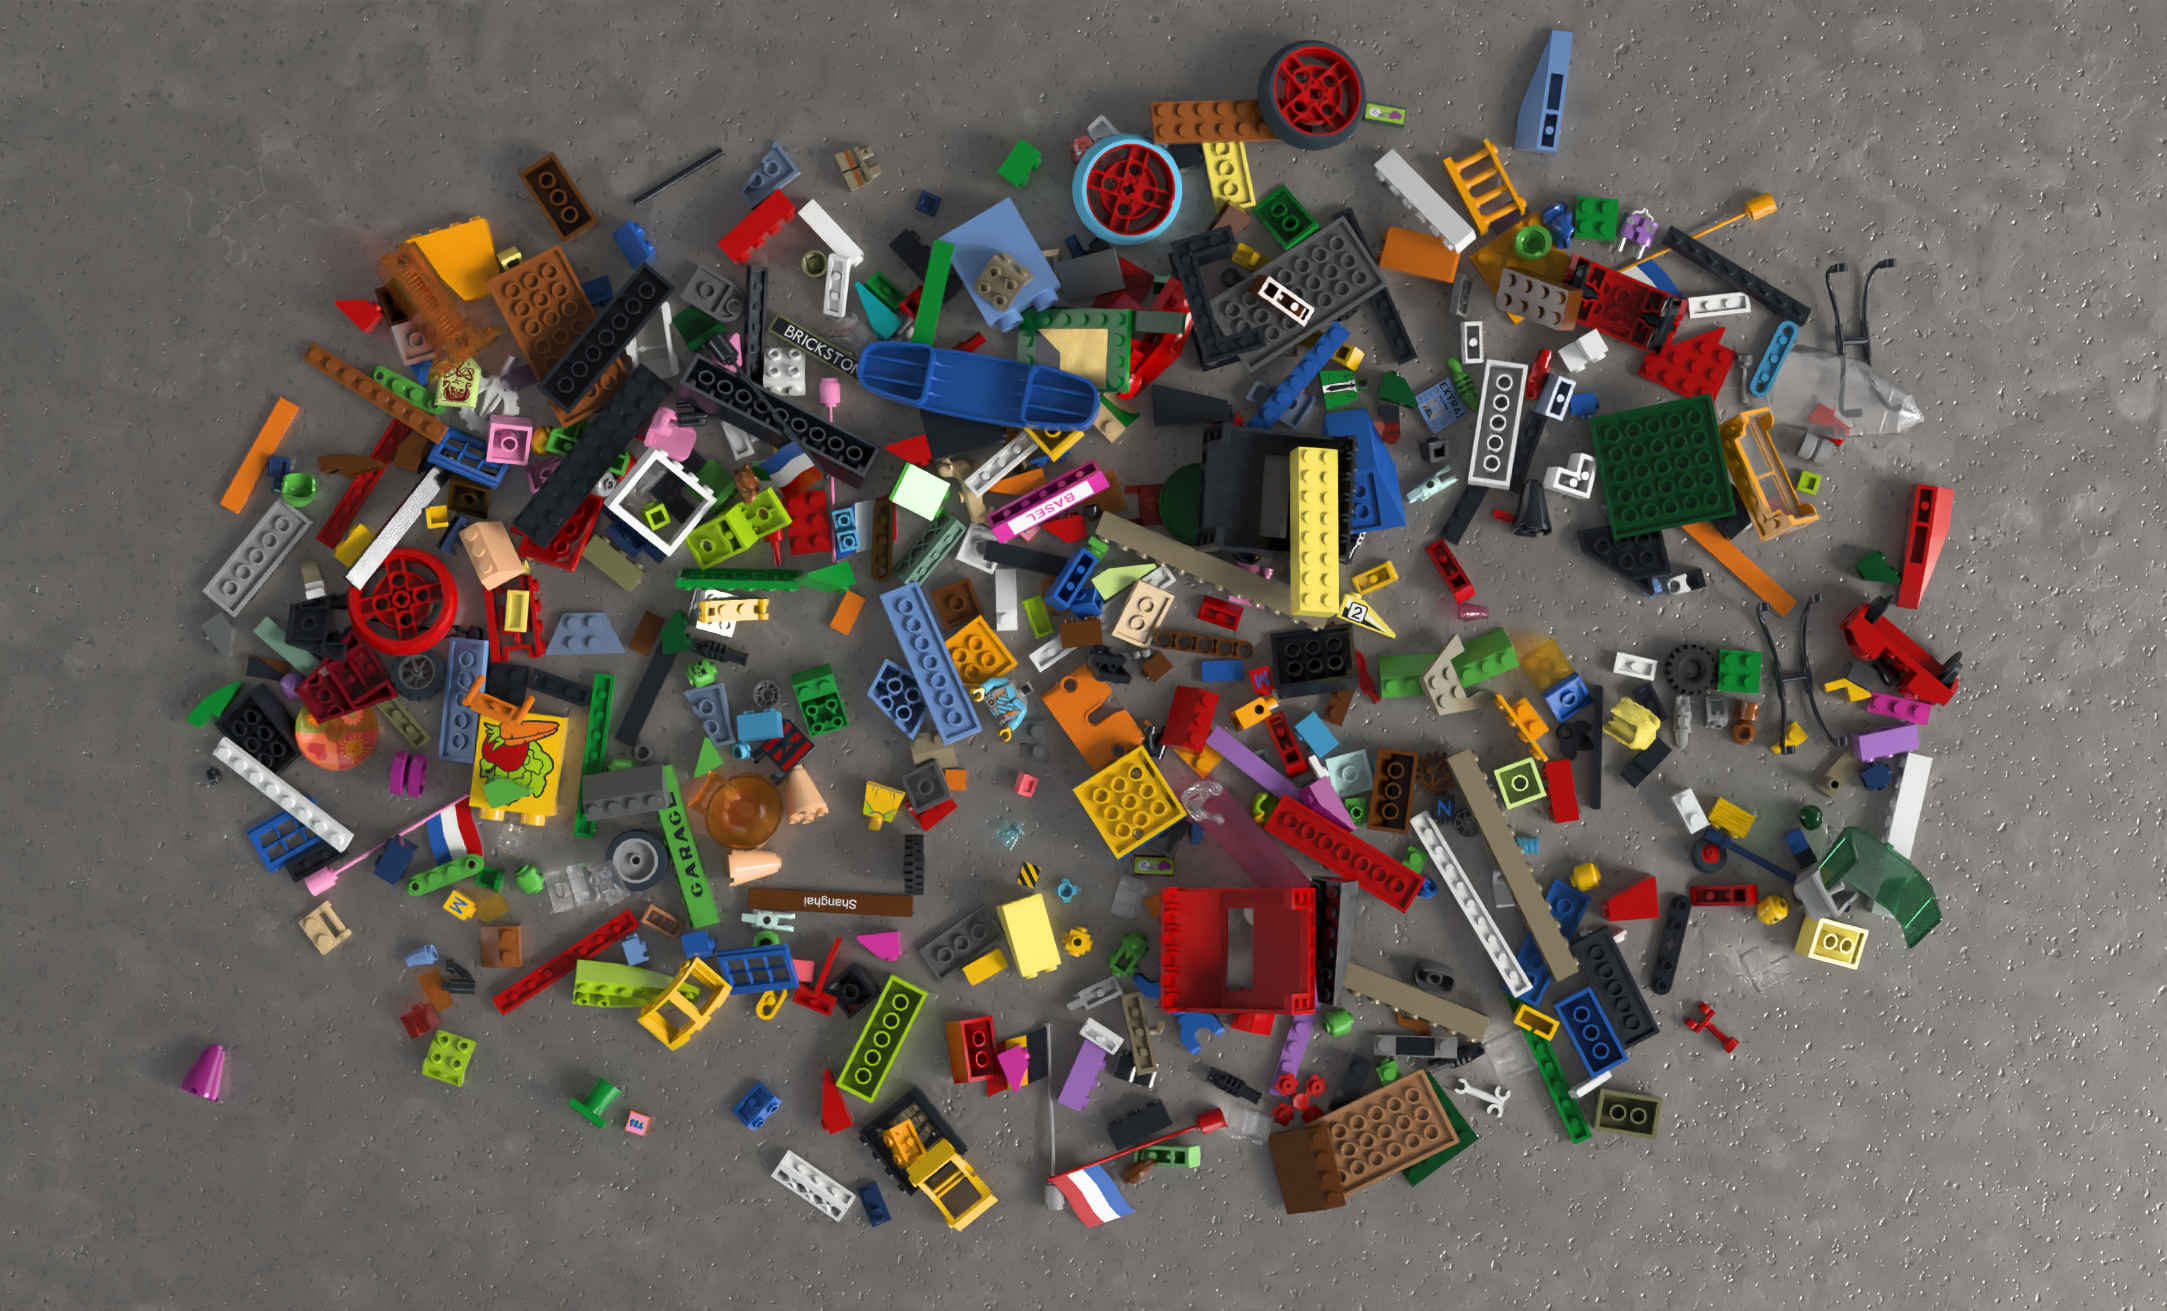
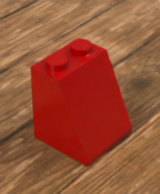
M1646 874L1603 898V904H1600L1601 916H1604L1605 920L1609 922L1659 918L1656 876Z

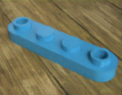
M1784 321L1778 325L1749 384V390L1753 396L1763 397L1770 392L1798 335V328L1795 323ZM1784 328H1788L1790 330V334L1788 336L1784 335ZM1757 383L1762 384L1763 388L1761 391L1756 389Z

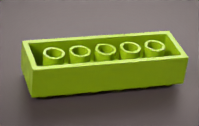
M892 973L836 1086L873 1103L929 993L928 990Z

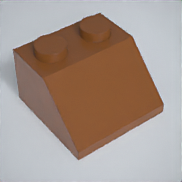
M522 924L480 926L482 967L510 968L523 966Z

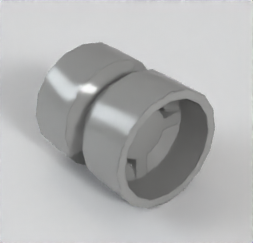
M1806 431L1798 445L1796 456L1806 460L1811 458L1812 463L1823 467L1832 451L1833 442L1824 438L1818 440L1815 434Z

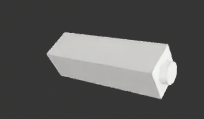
M813 199L798 212L801 218L835 254L851 257L850 268L852 266L856 268L864 260L862 257L865 255L862 250Z

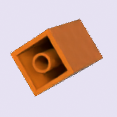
M1389 226L1388 231L1384 230L1381 242H1384L1383 250L1378 251L1376 262H1379L1378 268L1450 286L1455 277L1461 252L1457 254L1453 249L1451 251L1448 250L1443 244L1441 237Z

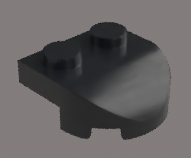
M1095 645L1086 658V666L1092 673L1093 678L1099 682L1107 681L1114 684L1129 685L1132 677L1123 666L1127 659L1121 653L1117 656L1110 652L1111 647Z

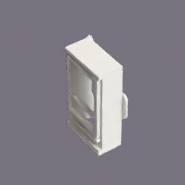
M665 302L657 313H662L667 344L637 348L635 337L626 348L627 355L632 357L633 370L642 363L661 379L678 377L679 374L678 358L674 353L670 323L672 322L670 305L668 302ZM668 347L669 358L639 362L638 351L645 352V350Z

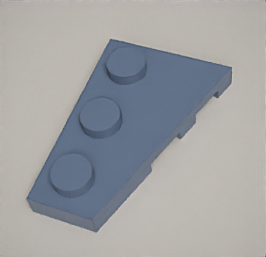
M776 140L767 156L765 155L762 159V163L756 172L751 175L739 193L752 211L778 188L782 189L801 174L800 170Z
M1256 381L1245 399L1261 408L1279 386ZM1300 393L1278 420L1297 432L1319 397Z
M724 683L683 691L715 747L737 743Z

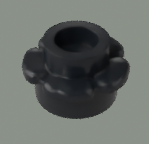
M1091 504L1083 507L1084 514L1082 515L1084 517L1087 516L1088 520L1100 517L1099 514L1102 513V509H1100L1099 504Z
M212 766V769L206 770L211 786L216 784L219 786L220 781L223 780L219 768L215 769Z

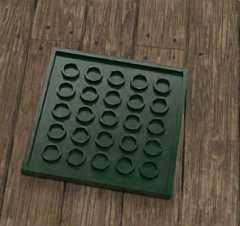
M1712 393L1588 418L1614 540L1736 515Z

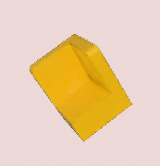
M447 505L425 508L428 529L449 526Z

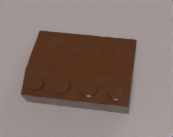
M1328 1121L1267 1135L1287 1215L1346 1206L1347 1197Z

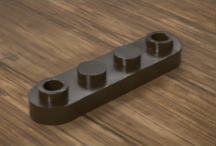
M879 500L873 509L871 574L879 582L887 581L892 574L894 507L888 500ZM886 506L888 508L887 513L882 514L880 507ZM883 567L886 570L884 575L878 574L879 568Z

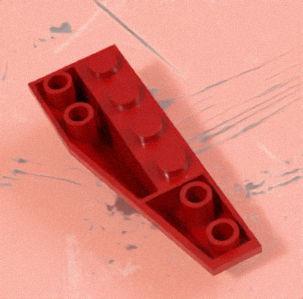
M1914 484L1912 487L1900 574L1901 581L1899 582L1896 607L1918 609L1949 531L1954 490L1923 484Z

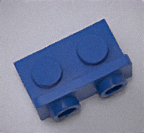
M608 275L580 284L592 307L596 305L605 307L614 297Z
M759 1081L731 1111L746 1127L755 1131L764 1124L765 1119L770 1114L777 1111L782 1100L776 1097L763 1082Z

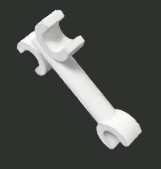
M1463 1078L1458 1079V1081L1464 1083V1088H1454L1456 1093L1463 1094L1466 1092L1492 1104L1487 1107V1113L1490 1114L1492 1108H1497L1498 1113L1496 1116L1498 1118L1502 1116L1503 1110L1501 1107L1505 1100L1510 1097L1509 1090L1506 1091L1504 1096H1500L1499 1090L1501 1087L1497 1086L1494 1090V1096L1468 1085V1082Z

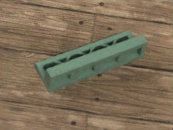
M943 508L938 518L931 522L895 565L892 573L906 585L918 581L920 586L967 531V528ZM947 516L949 521L940 527L941 522ZM931 534H935L934 539L931 542H927L928 537ZM917 550H921V554L917 558H914V554L917 552ZM908 565V570L902 576L899 572L904 566Z

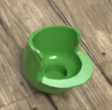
M1540 225L1523 227L1514 238L1513 250L1517 257L1522 260H1538L1549 252L1552 245L1551 235L1547 229Z
M289 473L285 475L281 485V495L284 501L292 507L308 505L317 495L314 476L307 473Z

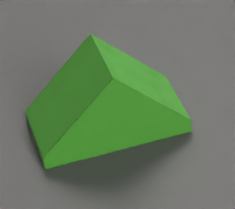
M709 737L704 738L694 777H701L725 763Z

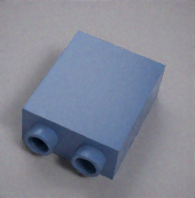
M1010 197L938 238V240L955 244L951 262L991 330L999 326L1002 332L1009 331L1023 321L1020 314L1022 311L1033 305L1037 311H1042L1059 300L1056 291L1062 289L1060 282ZM1001 251L1009 253L1017 263L1028 268L1030 273L1034 275L1032 281L1020 290L1005 312H1001L973 288L991 258Z

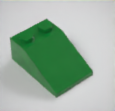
M1284 184L1251 209L1284 252L1289 251L1321 230L1315 219Z

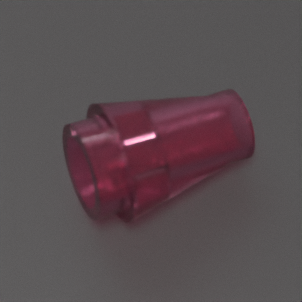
M1464 602L1458 605V620H1463L1465 623L1488 618L1489 608L1488 606Z

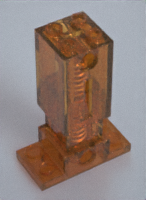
M414 240L410 244L405 242L397 248L398 251L394 254L389 252L380 259L381 262L377 264L378 268L375 274L418 333L423 331L436 348L433 355L437 361L431 365L432 367L428 370L429 373L426 377L431 385L497 342L504 331L500 325L494 328L491 325L480 333L473 322L467 324L455 307L458 302Z

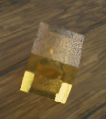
M501 892L477 906L479 918L482 922L486 921L487 924L511 910Z

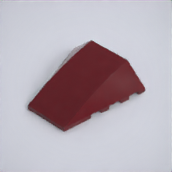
M354 628L339 642L347 643L346 663L325 658L316 670L296 689L318 724L399 697L390 680L391 677L372 648L358 636Z

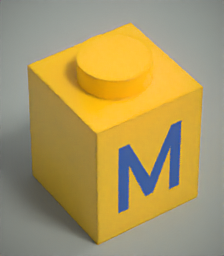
M455 889L443 908L464 921L467 918L471 919L475 914L477 902L458 889Z

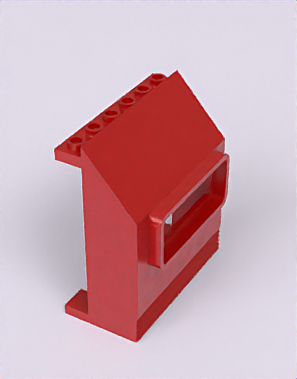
M1161 887L1159 901L1161 903V913L1159 915V922L1161 924V934L1159 936V943L1161 945V954L1159 956L1161 996L1159 998L1161 1013L1197 1012L1284 1015L1315 1013V888ZM1229 908L1253 909V991L1228 990Z

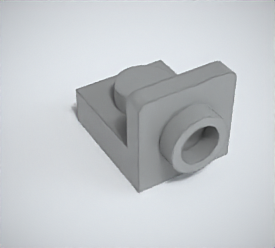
M1726 696L1705 697L1706 727L1713 729L1726 727L1728 722Z

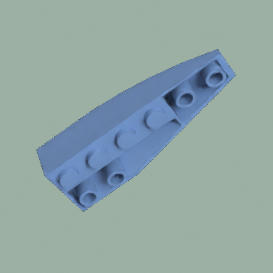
M1551 31L1519 108L1513 149L1554 155L1557 152L1568 77L1572 32Z

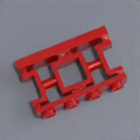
M534 575L520 576L521 587L502 589V584H500L496 589L497 594L507 593V590L527 591L526 582H528L531 611L529 610L528 603L526 632L532 631L531 623H533L536 651H534L533 644L522 645L521 632L504 631L506 605L498 606L499 614H497L495 588L488 590L483 585L492 662L510 661L509 650L528 648L529 658L543 657V653L546 652L545 640L541 639V632H544L543 620H539V612L542 611L540 599L537 600L536 591H539L538 579H535ZM499 627H501L502 635L513 633L514 646L503 647L504 655H502Z

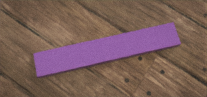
M1217 725L1207 738V744L1277 798L1281 799L1283 794L1286 793L1306 805L1299 793L1300 788Z

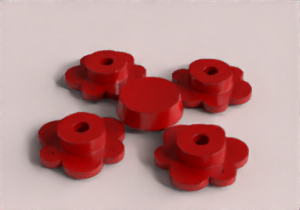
M1292 1073L1279 1076V1081L1275 1084L1276 1090L1280 1091L1283 1096L1287 1094L1293 1096L1291 1098L1292 1105L1280 1103L1278 1107L1273 1108L1272 1115L1274 1116L1275 1123L1287 1126L1294 1119L1292 1114L1294 1108L1303 1110L1304 1114L1301 1115V1120L1305 1121V1124L1324 1115V1112L1317 1105L1308 1106V1096L1318 1098L1327 1091L1325 1078L1313 1074L1310 1080L1305 1082L1307 1087L1305 1092H1296L1298 1081Z

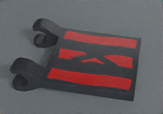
M789 719L783 724V738L767 739L759 748L752 751L749 756L754 764H758L766 754L780 768L770 776V780L776 786H779L785 777L816 748Z

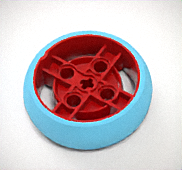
M1130 133L1117 134L1099 141L1084 154L1074 174L1072 196L1080 219L1093 234L1109 243L1125 246L1137 245L1155 238L1171 224L1181 203L1182 181L1174 159L1161 145H1153V141L1150 138ZM1127 148L1125 159L1112 162L1103 172L1094 169L1096 164L1106 154L1117 149ZM1148 156H1151L1161 168L1165 179L1166 191L1157 188L1155 176L1146 166ZM1131 164H1135L1137 166V172L1135 175H1131L1129 173V167ZM1106 178H1110L1112 181V186L1108 190L1103 185ZM1129 184L1128 188H1131V192L1125 195L1126 191H1123V187ZM1088 188L1097 191L1099 202L1108 213L1106 224L1093 211L1089 201ZM1145 190H1149L1151 194L1148 201H1145L1142 197ZM1120 204H1124L1126 208L1123 215H1119L1117 212V207ZM1152 207L1160 210L1154 220L1146 226L1137 230L1127 231L1130 220L1142 217Z

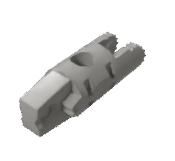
M1676 696L1673 711V732H1675V745L1678 748H1684L1688 745V732H1691L1692 712L1689 696Z

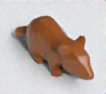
M744 463V466L734 471L736 475L735 485L739 493L744 497L743 503L745 505L753 503L761 488L759 484L760 479L753 474L754 472L747 463Z

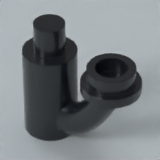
M1145 724L1142 730L1145 731L1148 752L1150 756L1163 760L1167 746L1159 743L1165 726L1162 727L1161 733L1156 732V727Z
M454 958L446 960V972L453 974L454 970L463 977V980L450 979V982H441V990H449V994H475V980H473L472 975L466 969L454 963Z

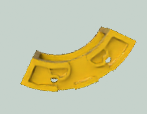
M698 957L686 960L680 966V972L669 986L650 1003H645L641 1007V1014L637 1021L674 1051L690 1039V1034H693L696 1029L699 1031L711 1019L708 1015L716 1007L720 1008L732 987ZM690 972L713 991L700 1010L677 991ZM668 999L691 1018L679 1029H676L656 1012Z
M945 1138L906 1169L910 1174L908 1177L909 1181L914 1187L919 1186L946 1216L944 1220L951 1229L955 1227L961 1231L998 1201L984 1181L976 1173L972 1174L974 1169ZM951 1160L957 1168L931 1189L924 1181ZM967 1177L982 1195V1198L955 1219L939 1198Z

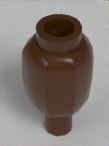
M1151 1157L1146 1161L1137 1160L1131 1163L1121 1174L1122 1181L1126 1185L1139 1183L1147 1177L1150 1167L1156 1164L1155 1160Z

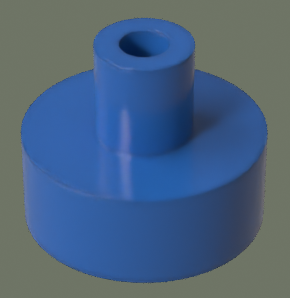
M1425 877L1426 880L1418 891L1417 896L1430 899L1438 893V888L1431 878Z

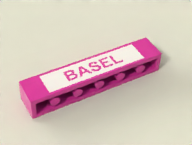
M1093 458L986 515V518L1000 544L1110 485L1096 459Z

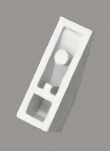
M995 569L997 631L1018 630L1016 569Z

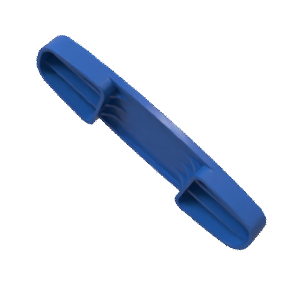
M875 341L863 349L857 367V376L861 385L871 394L943 415L1003 426L1051 431H1084L1095 423L1100 407V396L1095 385L1089 379L1041 364L1034 366L983 354L934 348L924 343Z

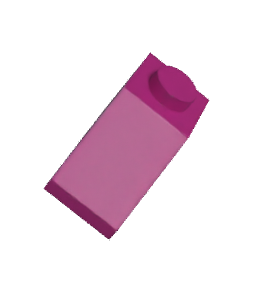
M899 930L857 935V940L879 958H885V961H895L897 956H901Z
M1021 1044L997 1055L1014 1093L1019 1091L1029 1064L1028 1059L1030 1058L1027 1048H1022Z

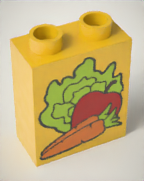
M527 712L520 726L515 727L512 723L508 726L481 714L469 806L480 807L479 818L503 821L504 812L513 811L521 812L520 823L544 826L545 816L557 814L569 717ZM501 775L502 778L509 777L533 787L536 792L498 808L491 809L482 786L487 784V779Z

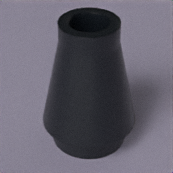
M1882 657L1872 664L1875 670L1878 671L1877 674L1882 683L1889 688L1902 678L1899 675L1900 672L1883 660Z

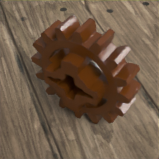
M1438 751L1434 752V756L1428 752L1427 759L1420 758L1423 763L1417 765L1420 770L1416 772V775L1420 776V778L1416 782L1423 783L1422 790L1429 788V794L1435 790L1436 795H1439L1440 790L1445 794L1448 793L1447 787L1454 789L1452 784L1454 779L1451 774L1446 772L1444 767L1446 764L1444 761L1446 759V752H1443L1441 756H1439ZM1438 759L1436 764L1432 766L1426 765L1431 760ZM1439 767L1442 776H1437L1435 779V774L1432 771L1433 769L1437 770ZM1424 772L1428 773L1430 778L1429 784L1424 778ZM1442 780L1448 781L1443 786L1436 787L1438 782Z

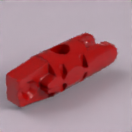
M1540 349L1535 361L1532 362L1525 385V398L1537 400L1550 369L1549 364L1553 355L1551 350Z

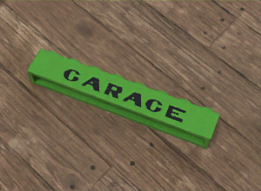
M670 764L664 766L671 803L667 809L658 810L657 821L660 828H664L666 834L663 835L664 844L670 848L671 855H669L671 866H675L677 870L675 880L678 887H682L684 893L681 894L683 905L688 906L689 914H687L689 925H693L694 929L717 923L720 919L673 765Z

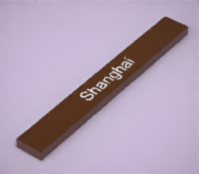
M749 888L748 909L912 917L913 896Z

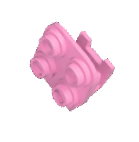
M659 407L647 432L644 446L649 448L652 445L656 450L660 447L669 454L667 457L676 461H683L689 457L697 435L694 428H679L678 422L670 420H677L679 413L668 408Z

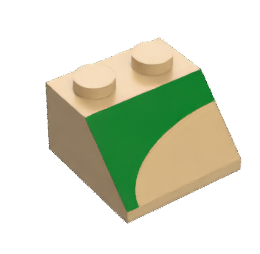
M1103 393L1100 396L1099 412L1093 426L1112 444L1140 414L1128 401L1120 400L1116 396L1117 393Z

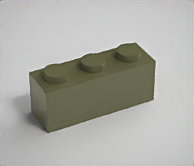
M595 534L584 548L582 556L626 591L631 592L646 574L642 570L644 566L635 559L633 562L627 559L626 556L628 554L620 547L617 549L610 545L612 541L605 535L598 536Z

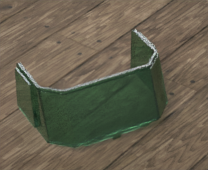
M1858 826L1844 827L1818 867L1825 890L1829 891L1841 878L1845 879L1888 909L1901 924L1907 946L1909 948L1915 947L1943 919L1933 886L1912 865L1910 860L1893 849L1894 845L1891 843H1884L1869 831H1864Z

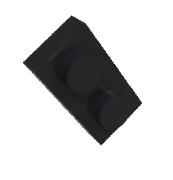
M1651 682L1631 691L1636 702L1656 715L1660 723L1669 719Z

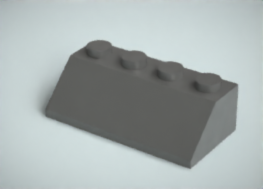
M663 763L582 776L583 806L587 822L664 810L671 803Z

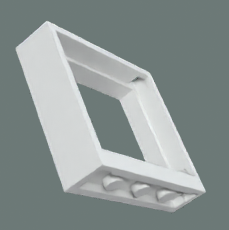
M651 445L604 501V504L670 557L717 499L712 495L714 491L706 484L702 487L697 483L699 479L691 472L688 474L683 472L682 469L684 467L674 459L671 462L666 458L669 455L660 447L656 450ZM656 459L705 497L667 543L619 505Z

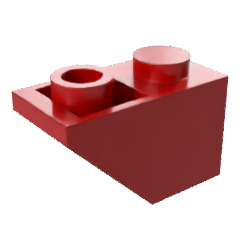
M1077 511L1065 514L1066 518L1058 520L1057 516L1046 520V523L1042 524L1043 529L1067 543L1088 539L1082 514L1078 515Z

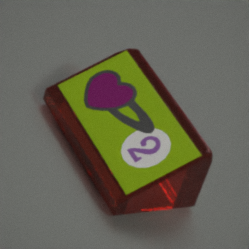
M1134 855L1133 876L1174 877L1175 857L1171 859L1164 855Z

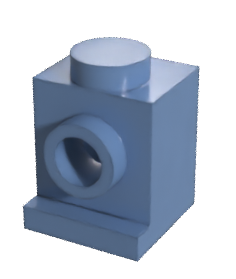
M637 933L626 936L627 941L622 942L629 966L651 959L650 955L646 956L645 954L648 951L645 941L641 940Z

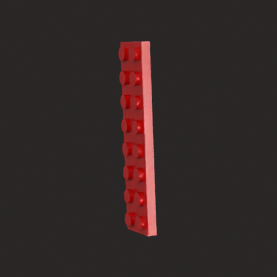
M1286 793L1283 794L1263 827L1264 830L1342 877L1359 881V887L1404 914L1426 880L1424 876L1308 808Z

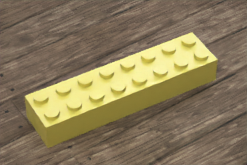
M1297 447L1290 452L1291 615L1331 617L1339 613L1338 450Z

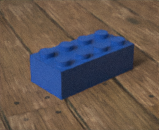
M1585 985L1551 1003L1588 1075L1592 1079L1629 1060L1589 985Z

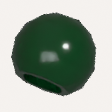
M1807 805L1799 811V820L1806 830L1813 831L1822 826L1824 814L1819 807Z

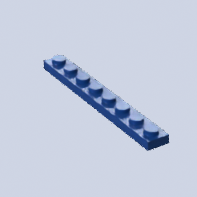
M1335 320L1245 427L1271 429L1351 333Z

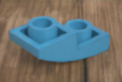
M851 505L831 509L840 552L861 548Z

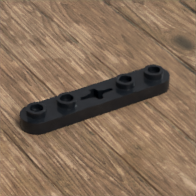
M1684 895L1674 896L1669 905L1650 983L1652 991L1658 995H1665L1672 988L1691 911V901ZM1674 934L1673 943L1676 944V948H1672L1670 956H1668L1669 950L1665 944L1671 941Z

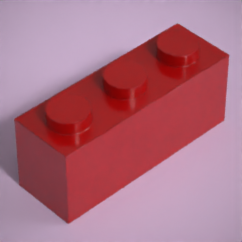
M1570 759L1543 762L1544 767H1541L1542 779H1546L1547 787L1544 790L1547 795L1545 796L1546 800L1549 799L1550 808H1547L1549 820H1553L1554 824L1580 820Z

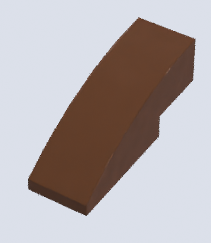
M329 454L317 457L320 473L326 476L341 473V476L349 479L387 468L385 463L356 454Z

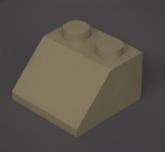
M937 729L917 733L913 741L909 738L916 769L934 760L939 761L942 770L958 767L953 743L944 746Z

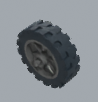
M433 649L416 655L397 656L391 663L390 680L396 691L409 701L423 702L425 699L430 700L433 695H438L441 687L443 688L445 685L446 667L441 657ZM416 660H424L420 667L415 662ZM411 662L414 666L412 670L406 668ZM427 662H429L433 668L429 670H423ZM404 672L413 674V675H411L410 677H408L407 679L404 680V677H403V673H404ZM433 673L430 681L425 678L426 674ZM413 679H416L415 687L408 685ZM423 680L427 683L426 685L419 687V681Z

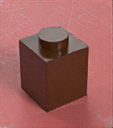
M1160 651L1141 666L1143 668L1141 674L1148 682L1152 679L1155 683L1173 666Z

